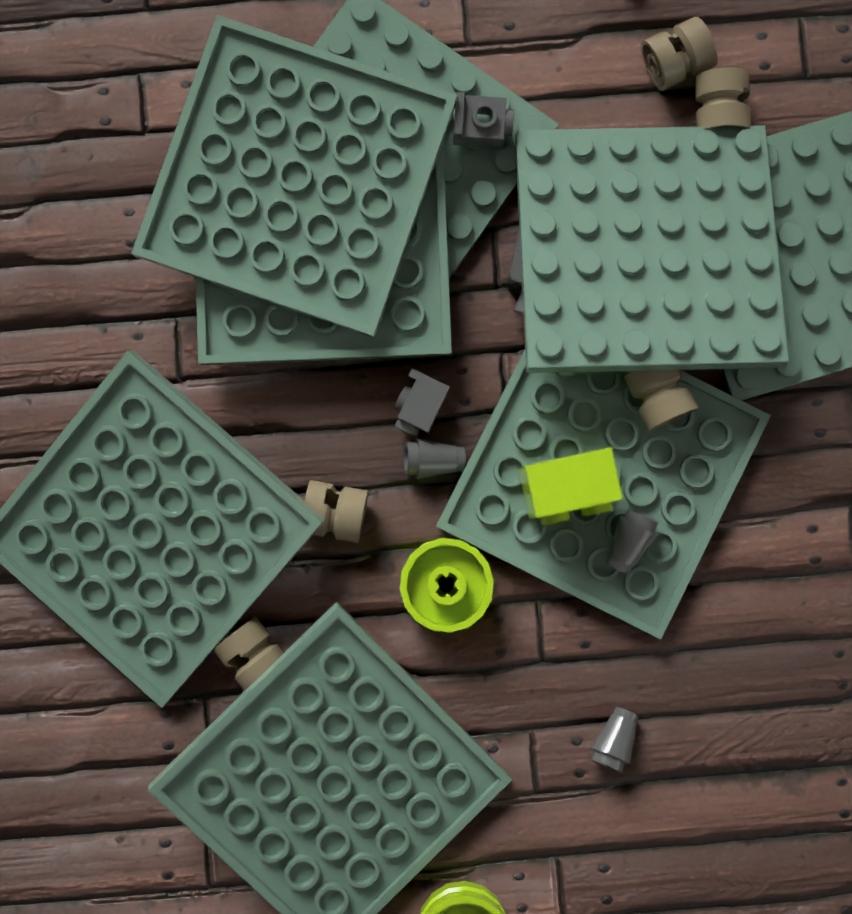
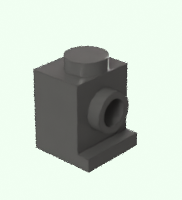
M456 92L458 98L455 106L453 145L502 149L504 135L512 136L514 110L506 109L507 98L465 95V92ZM477 114L491 115L492 120L488 123H482L476 116Z
M412 369L408 377L409 381L413 382L414 385L412 389L404 386L394 408L399 410L400 413L394 427L417 437L419 432L428 435L449 392L450 386Z

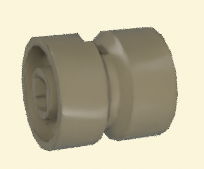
M693 17L675 25L671 35L667 31H662L643 40L641 43V53L646 70L655 86L661 91L684 82L686 73L691 76H697L717 65L718 56L713 37L706 24L699 17Z
M723 67L698 74L695 77L696 101L702 103L703 107L696 112L697 127L712 129L736 126L750 129L751 108L744 103L750 97L749 72L742 68Z
M682 370L631 371L624 376L633 397L643 400L639 412L648 431L676 421L699 409L690 388L679 385L683 378Z
M310 480L305 502L325 519L313 535L324 537L328 532H333L337 540L359 543L366 512L368 490L345 486L339 492L336 491L334 484Z
M257 616L213 649L226 668L236 669L237 672L234 679L244 691L285 653L278 644L270 645L268 642L270 633Z

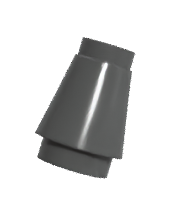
M416 438L415 442L405 443L403 457L405 475H414L415 479L463 472L466 464L465 448Z
M628 508L624 516H619L609 553L610 556L606 563L619 571L630 574L632 568L657 537L658 533L655 530L659 522L642 512Z
M615 707L613 714H611L590 748L594 751L591 761L615 772L622 773L625 765H630L637 728L636 723L639 716L626 709Z

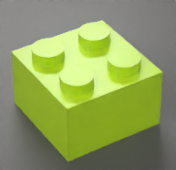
M612 448L531 464L519 469L529 519L539 518L541 525L570 520L569 511L580 508L582 516L612 511V502L623 499Z

